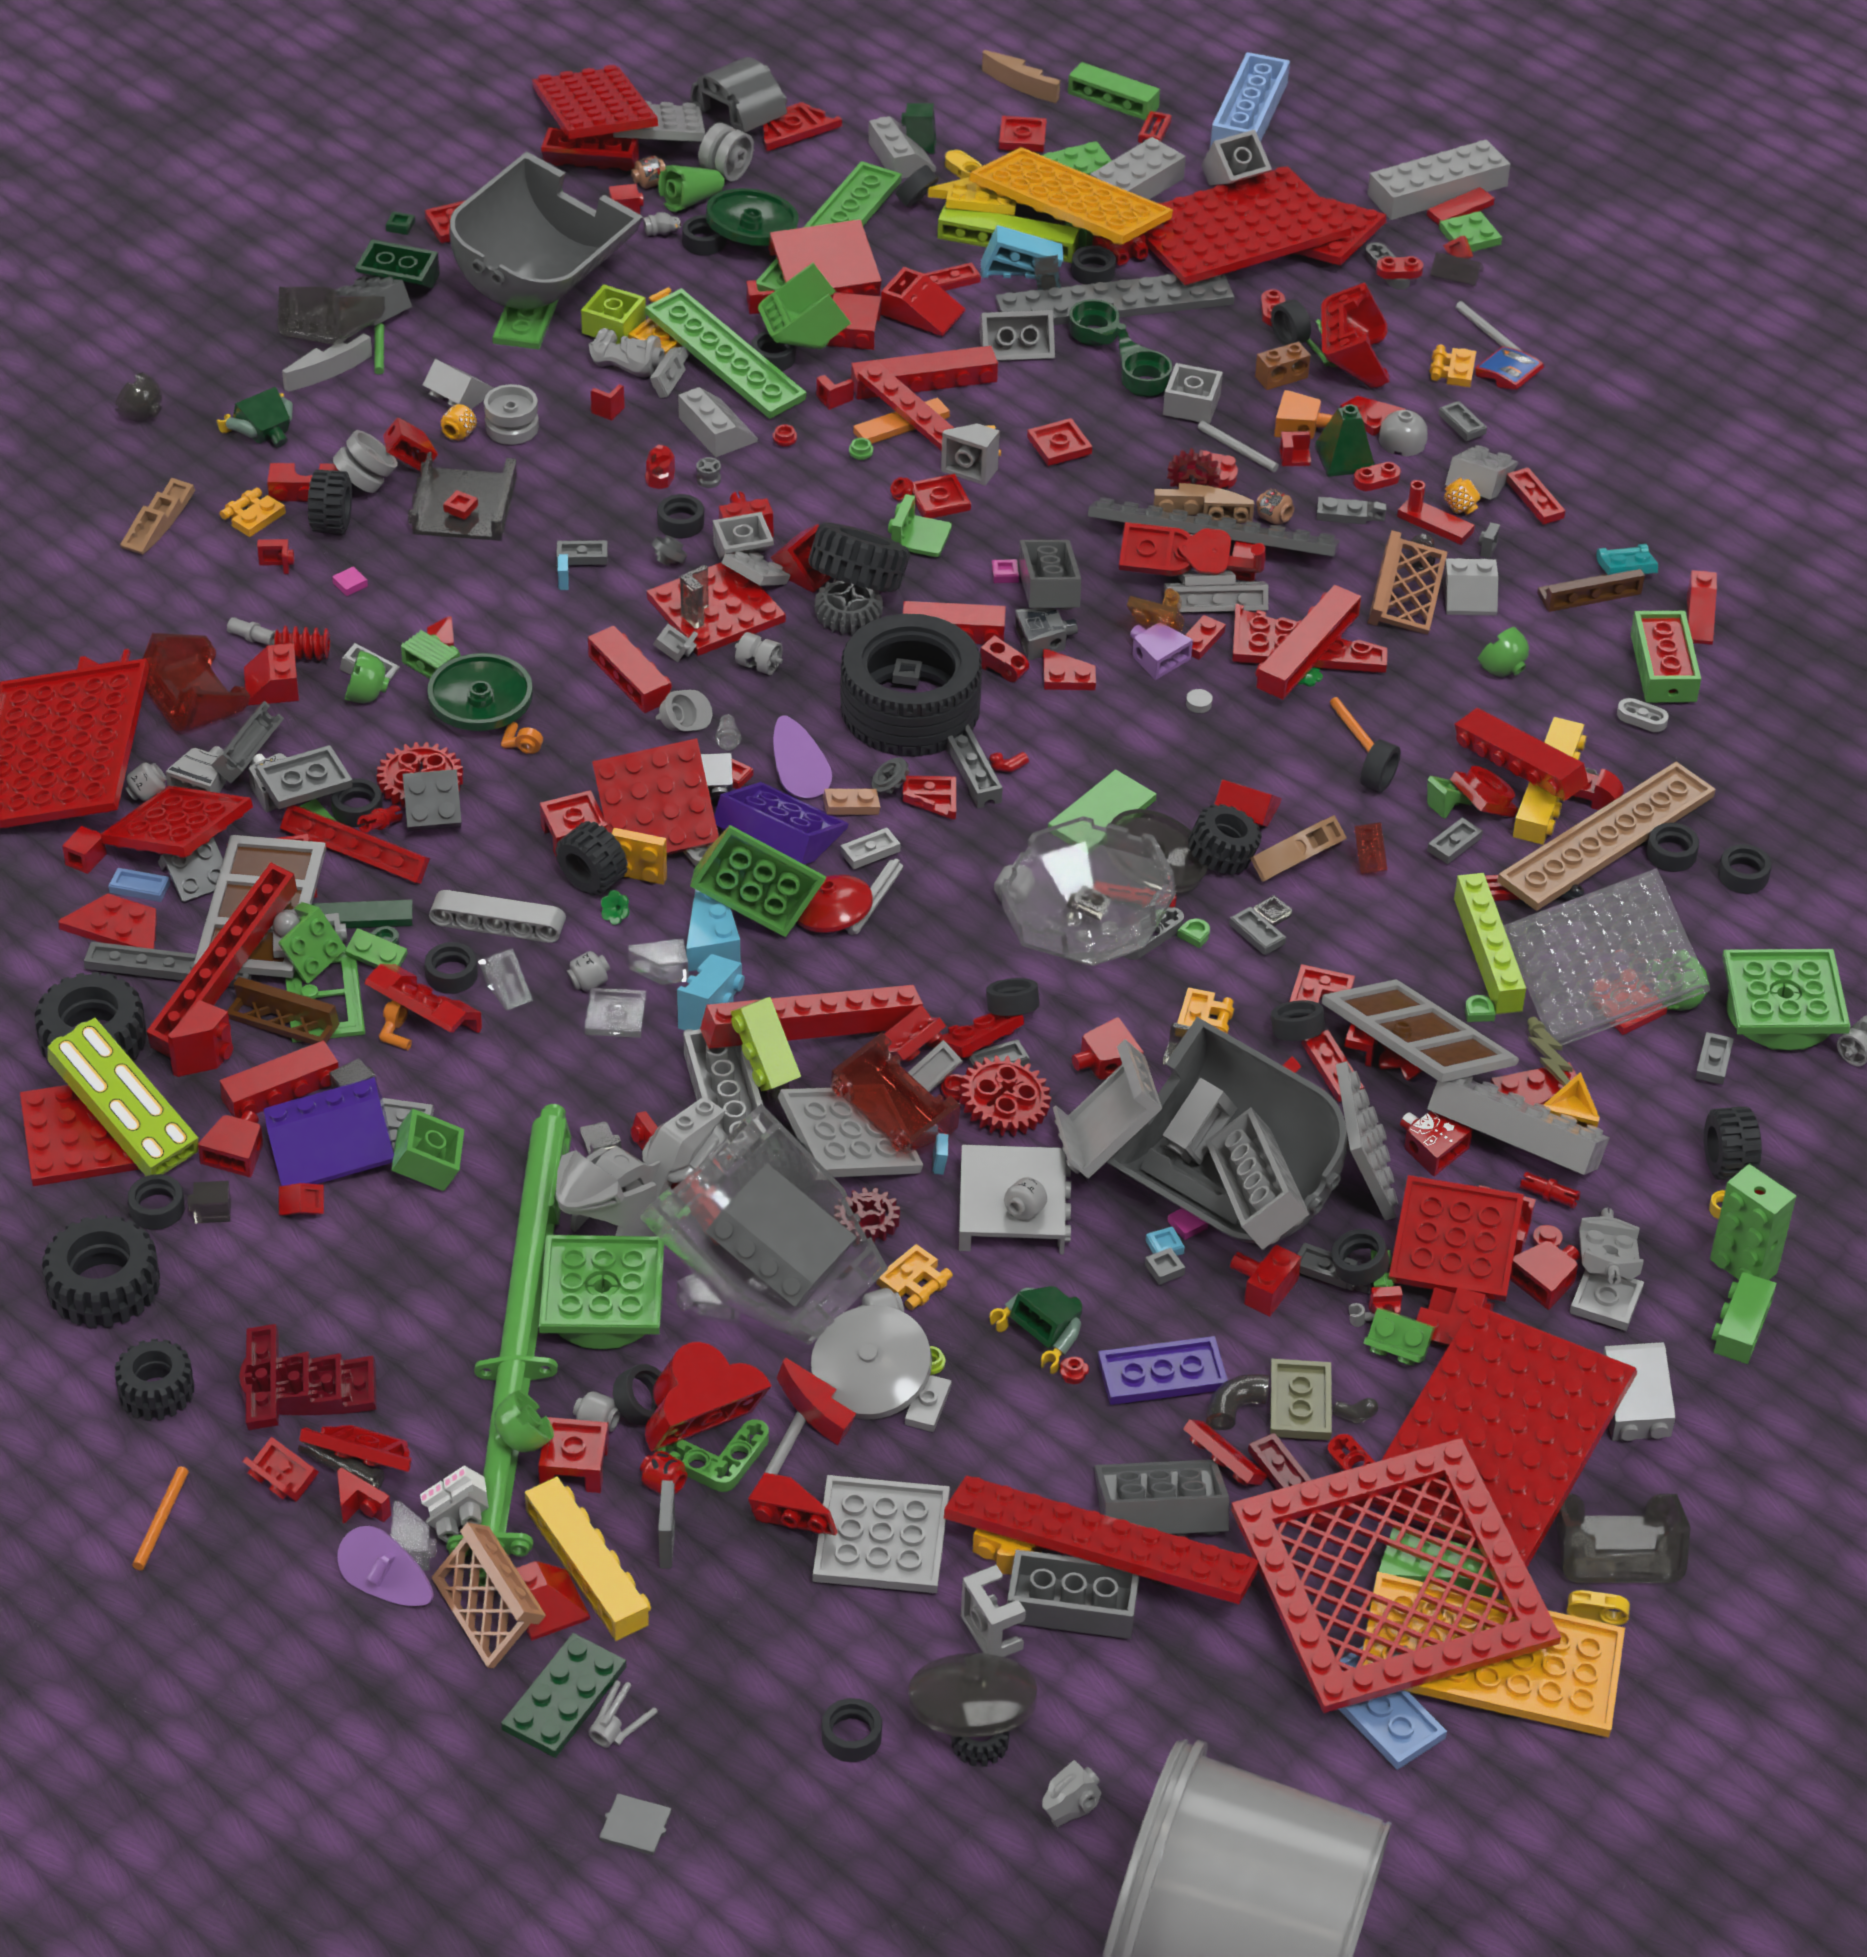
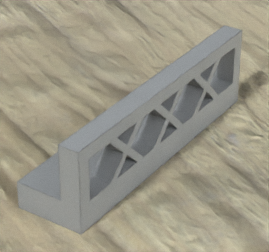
M1265 581L1236 582L1234 585L1190 587H1186L1183 583H1164L1167 612L1235 611L1236 604L1243 605L1246 611L1268 610V584Z

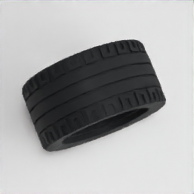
M924 614L886 616L871 621L858 629L846 643L841 656V715L847 728L864 744L883 753L918 757L946 750L947 738L952 735L954 739L962 734L964 736L965 727L969 725L971 730H973L979 719L982 659L976 643L965 631L955 624L939 617ZM898 658L922 661L920 678L932 680L942 686L926 692L908 693L888 689L880 685V683L893 679V672ZM901 665L900 672L915 671L916 666Z

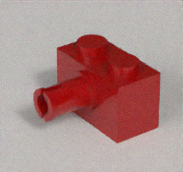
M738 491L740 498L734 492L730 496V504L719 506V519L762 512L771 536L774 537L773 511L767 498L746 501L745 494Z
M1277 1244L1261 1262L1238 1251L1231 1261L1230 1268L1250 1277L1246 1284L1244 1305L1270 1317L1299 1280L1301 1256Z

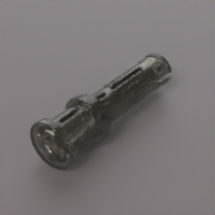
M305 1442L302 1443L309 1447L298 1446L300 1454L306 1455L336 1472L342 1467L377 1489H380L383 1484L384 1471L365 1465L361 1458L339 1457L335 1455L333 1450Z

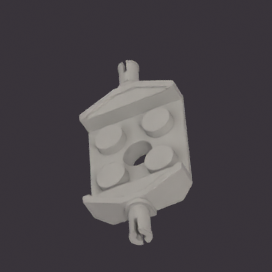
M1604 1208L1601 1211V1217L1581 1219L1579 1237L1582 1265L1589 1273H1605V1275H1608L1609 1283L1613 1284L1614 1280V1285H1617L1621 1282V1277L1632 1280L1641 1274L1644 1261L1639 1259L1637 1243L1640 1229L1635 1225L1614 1218L1613 1210L1609 1208L1608 1213V1208Z

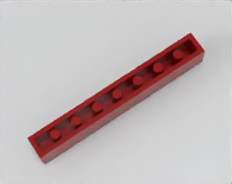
M270 862L146 1031L152 1049L170 1057L167 1036L199 1000L213 1006L271 928L275 916L285 909L297 892L293 873Z
M914 985L771 998L787 1041L888 1031L916 1007L923 1006ZM758 1000L706 1005L700 1030L708 1048L741 1046L743 1043L740 1035L732 1026L731 1011Z

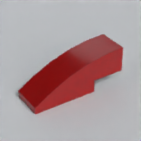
M785 1358L777 1375V1380L784 1393L810 1425L838 1446L850 1430L856 1413L833 1399L836 1388Z

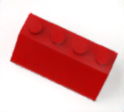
M548 128L541 146V152L545 162L557 166L572 164L576 167L597 166L600 169L612 167L628 171L635 169V162L639 160V138L613 137V133L568 139L562 129Z

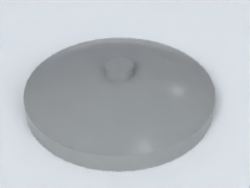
M868 1305L846 1311L824 1328L812 1352L811 1368L813 1375L837 1389L833 1399L855 1412V1418L878 1419L900 1412L917 1399L929 1380L932 1368V1355L923 1329L912 1317L892 1307Z

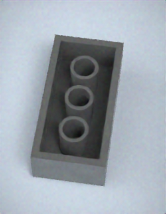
M1020 540L1018 569L1029 608L1036 610H1046L1048 608L1071 610L1073 607H1080L1082 579L1070 540Z
M1016 1550L1007 1604L1016 1600L1020 1601L1026 1611L1025 1620L1018 1623L1021 1625L1131 1639L1139 1575L1077 1557Z

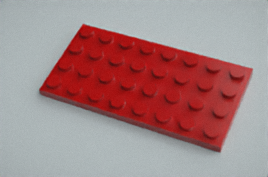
M607 65L599 70L586 68L579 73L565 71L561 72L558 76L544 74L538 76L537 79H532L533 89L568 139L659 126L656 114L623 71L616 65Z

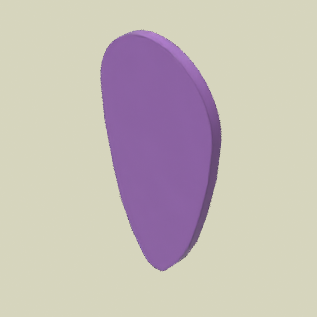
M780 716L777 719L773 734L775 763L780 782L784 789L796 798L805 800L818 798L823 795L824 789H829L832 781L831 768L824 754L808 732L790 717Z
M361 1526L351 1530L341 1541L338 1549V1565L343 1577L351 1585L368 1594L400 1605L419 1606L432 1602L434 1593L424 1571L412 1556L386 1532L374 1526Z

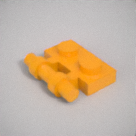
M1437 345L1432 353L1433 363L1430 365L1431 379L1438 381L1440 378H1447L1448 385L1471 387L1476 351L1453 348L1451 354L1446 353L1444 345Z
M256 487L252 491L247 490L237 501L227 503L219 514L223 520L232 517V527L251 537L284 515L286 510L285 505L268 495L261 500L258 499L262 496V491Z
M1188 988L1177 1022L1176 1034L1185 1035L1196 1017L1228 1033L1229 1026L1227 1023L1228 1020L1232 1019L1234 1008L1232 1007L1233 1000L1226 997L1222 1002L1215 1001V993ZM1210 1014L1216 1015L1218 1017L1217 1020L1210 1019Z
M915 1244L876 1276V1284L881 1288H889L894 1293L898 1292L900 1297L905 1293L908 1294L910 1297L904 1303L909 1310H913L917 1306H923L928 1302L929 1296L935 1291H941L946 1287L947 1281L953 1277V1274L948 1268H944L940 1273L935 1270L938 1267V1259ZM922 1279H925L928 1282L923 1287L917 1284Z

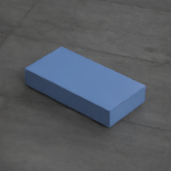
M117 868L108 886L109 893L162 902L170 886V877Z

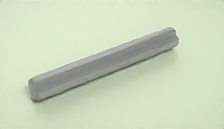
M899 859L889 860L870 889L873 895L872 907L862 920L845 928L849 935L860 932L903 870V865Z

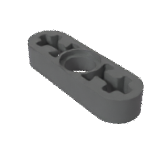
M1373 242L1366 246L1365 259L1375 270L1378 260L1388 256L1396 257L1382 243ZM1411 279L1384 280L1392 288L1403 290L1410 286Z
M1166 907L1123 935L1120 942L1121 955L1130 960L1139 959L1177 934L1178 929L1183 925V912L1175 907ZM1153 930L1158 932L1159 934L1156 936H1149L1145 932Z

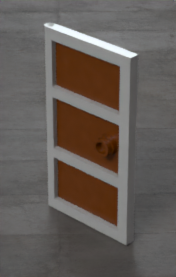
M231 835L193 967L270 862L286 869L295 876L297 892L284 910H294L301 902L312 905L326 852V843ZM273 925L238 973L293 978L295 968L287 957L274 958Z
M1397 979L1323 995V1005L1441 1083L1515 1066L1519 1061L1517 1056Z

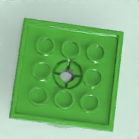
M1834 949L1723 950L1722 958L1729 989L1727 1013L1737 1030V1034H1743L1752 1041L1767 1046L1772 1050H1804L1824 1041L1831 1034L1850 1032L1851 1026Z
M546 1235L539 1333H558L571 1343L583 1348L594 1349L620 1348L638 1340L645 1334H660L663 1304L664 1237Z

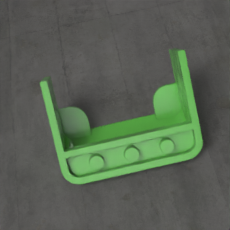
M811 263L767 296L758 306L770 336L775 342L822 349L831 338L851 324L850 320L831 297L836 292L814 263Z

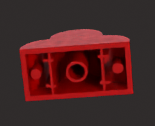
M691 1342L683 1345L674 1354L654 1384L653 1394L658 1408L648 1420L645 1428V1438L651 1452L753 1412L772 1385L768 1378L752 1365L744 1363L729 1365L725 1356L710 1344Z

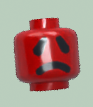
M661 1450L655 1452L652 1456L648 1455L641 1463L640 1471L642 1472L641 1479L643 1485L660 1495L662 1481H673L675 1494L686 1483L687 1472H685L684 1462Z

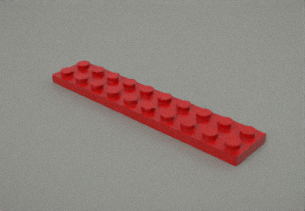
M966 1475L944 1508V1519L1239 1605L1258 1571V1560L1245 1554L1234 1553L1214 1545L1189 1540L1183 1536L1161 1532L1155 1528L1130 1523L1124 1519L1109 1517L1096 1511L1071 1506L1065 1502H1057L1037 1494L1019 1491L1006 1485H998L978 1477Z

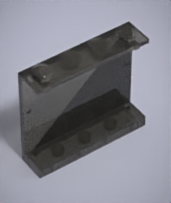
M428 452L426 462L421 463L422 477L417 478V493H413V509H409L408 524H412L413 534L502 541L517 481L516 459L506 458L503 473L433 468L432 452ZM456 490L478 498V507L466 519L444 512L443 504Z

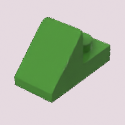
M1435 776L1428 778L1427 803L1442 818L1445 819L1454 805L1461 803L1471 806V800L1451 780Z

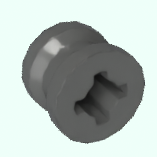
M711 457L700 459L696 464L698 485L704 488L718 486L721 483V475L719 473L721 471V463Z

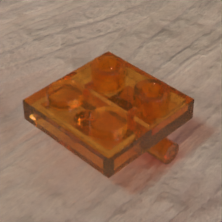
M1172 588L1166 589L1162 604L1129 596L1127 607L1133 617L1136 618V622L1144 625H1150L1151 622L1156 624L1163 623L1174 630L1183 629L1185 620L1179 611L1182 607V599L1177 591Z

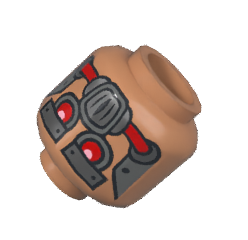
M656 156L637 160L634 166L635 170L631 171L634 182L636 184L639 183L644 189L659 185V175L661 171L666 169L664 168L666 166L663 160L658 159Z
M1276 489L1265 491L1257 499L1258 515L1272 524L1280 525L1287 522L1294 513L1292 498Z

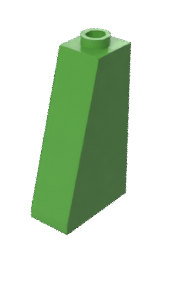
M1393 1528L1390 1539L1396 1541L1400 1530ZM1405 1533L1401 1543L1416 1549L1421 1539ZM1426 1541L1421 1551L1437 1557L1442 1547ZM1450 1542L1451 1544H1454L1464 1549H1466L1467 1547L1466 1545ZM1387 1545L1378 1572L1424 1582L1433 1564ZM1472 1547L1471 1552L1483 1556L1480 1549ZM1446 1550L1442 1560L1457 1566L1462 1555ZM1467 1558L1462 1568L1478 1574L1483 1564ZM1438 1566L1433 1577L1449 1583L1454 1572ZM1487 1567L1483 1577L1495 1581L1489 1567ZM1458 1575L1454 1585L1470 1591L1474 1580ZM1479 1583L1475 1594L1492 1597L1494 1589Z

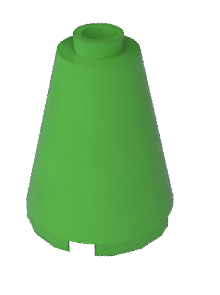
M677 165L664 167L666 169L661 171L658 182L660 196H664L667 202L664 205L673 212L681 211L721 192L724 186V178L717 170Z

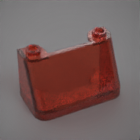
M152 633L142 658H146L150 665L145 689L176 731H190L242 712L249 703L250 695L243 686H234L228 692L210 668L215 660L216 650L207 636Z
M881 1032L832 1070L831 1088L838 1097H843L890 1141L892 1147L897 1152L909 1154L934 1143L938 1133L948 1134L949 1136L956 1131L959 1124L960 1104L952 1096L944 1100L941 1094L934 1097L900 1066L901 1058L897 1054L894 1057L888 1049L892 1041Z

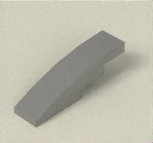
M363 333L348 344L339 341L324 352L315 348L282 371L284 390L289 392L330 379L372 357L371 337Z

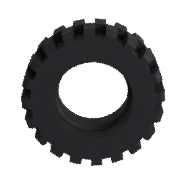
M824 522L817 528L808 560L813 569L832 578L872 590L895 592L901 587L910 553L906 546L882 535L852 526Z
M92 972L91 975L79 973L73 978L68 976L61 979L60 984H53L47 990L48 994L44 993L39 1004L35 1008L34 1020L40 1051L47 1062L48 1046L54 1039L60 1036L64 1037L75 1029L73 1027L77 1024L93 1018L108 1021V1023L102 1026L132 1061L144 1047L147 1029L142 999L134 987L121 978L117 980L115 975L107 973L104 976L100 972Z
M98 1215V1218L90 1219V1217L82 1218L81 1222L77 1224L72 1222L65 1227L64 1232L59 1231L53 1237V1242H49L45 1249V1255L42 1257L43 1276L51 1306L64 1319L70 1318L72 1323L80 1326L84 1323L88 1328H97V1325H104L105 1328L113 1327L114 1323L121 1322V1324L130 1321V1317L133 1315L136 1317L145 1310L144 1306L148 1307L155 1299L154 1295L159 1290L160 1273L154 1241L150 1239V1235L145 1229L139 1228L138 1224L130 1220L125 1222L122 1217L114 1216L113 1218H107V1215ZM113 1264L123 1267L116 1274L105 1278L90 1279L80 1276L85 1270L97 1265Z

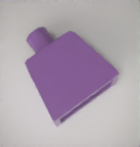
M1157 623L1147 630L1141 625H1136L1130 632V637L1134 639L1132 654L1134 659L1155 680L1191 660L1193 640L1163 623Z

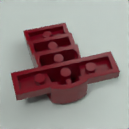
M276 1324L246 1328V1358L241 1365L239 1378L243 1400L246 1405V1425L248 1430L279 1426V1415H334L377 1410L376 1362L373 1355L343 1360L341 1353L311 1359L309 1351L279 1358V1331Z

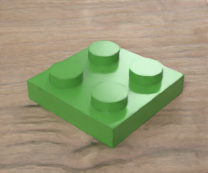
M1481 211L1443 220L1439 224L1440 231L1449 242L1462 235L1466 236L1471 251L1501 245L1502 236Z

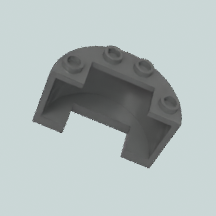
M743 57L698 77L697 82L693 83L691 87V103L699 106L703 112L711 109V98L729 105L731 126L744 133L787 114V98L781 92L769 67L751 57Z

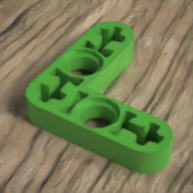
M758 1419L747 1421L719 1457L685 1440L658 1449V1451L670 1452V1455L679 1460L682 1458L687 1477L716 1491L727 1492L738 1484L769 1442V1428L765 1422ZM750 1434L754 1435V1437L751 1439V1444H749ZM742 1451L748 1456L745 1459L737 1460L731 1455L734 1452ZM693 1460H702L705 1462V1465L701 1468H693L689 1463ZM728 1467H729V1477H728V1476H724V1475L726 1474V1472L728 1471Z

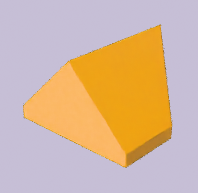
M1581 1072L1544 1104L1551 1109L1550 1113L1559 1117L1561 1114L1569 1115L1577 1119L1576 1124L1598 1127L1600 1117Z

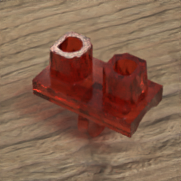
M1381 822L1354 826L1361 875L1388 871Z

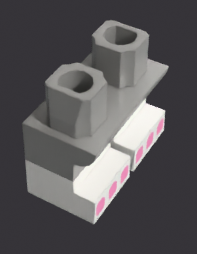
M466 1466L461 1467L444 1478V1482L440 1481L420 1494L422 1504L429 1509L430 1518L426 1520V1524L435 1528L438 1538L445 1542L451 1536L459 1535V1526H465L467 1522L474 1524L482 1523L481 1512L489 1508L485 1478Z

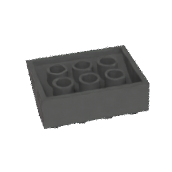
M766 1163L739 1191L705 1231L794 1307H803L857 1239L856 1235L769 1163Z
M1213 1460L1095 1465L1100 1513L1103 1515L1124 1519L1144 1527L1155 1528L1175 1536H1186L1196 1532L1215 1535L1220 1533V1531H1229V1495L1218 1464Z

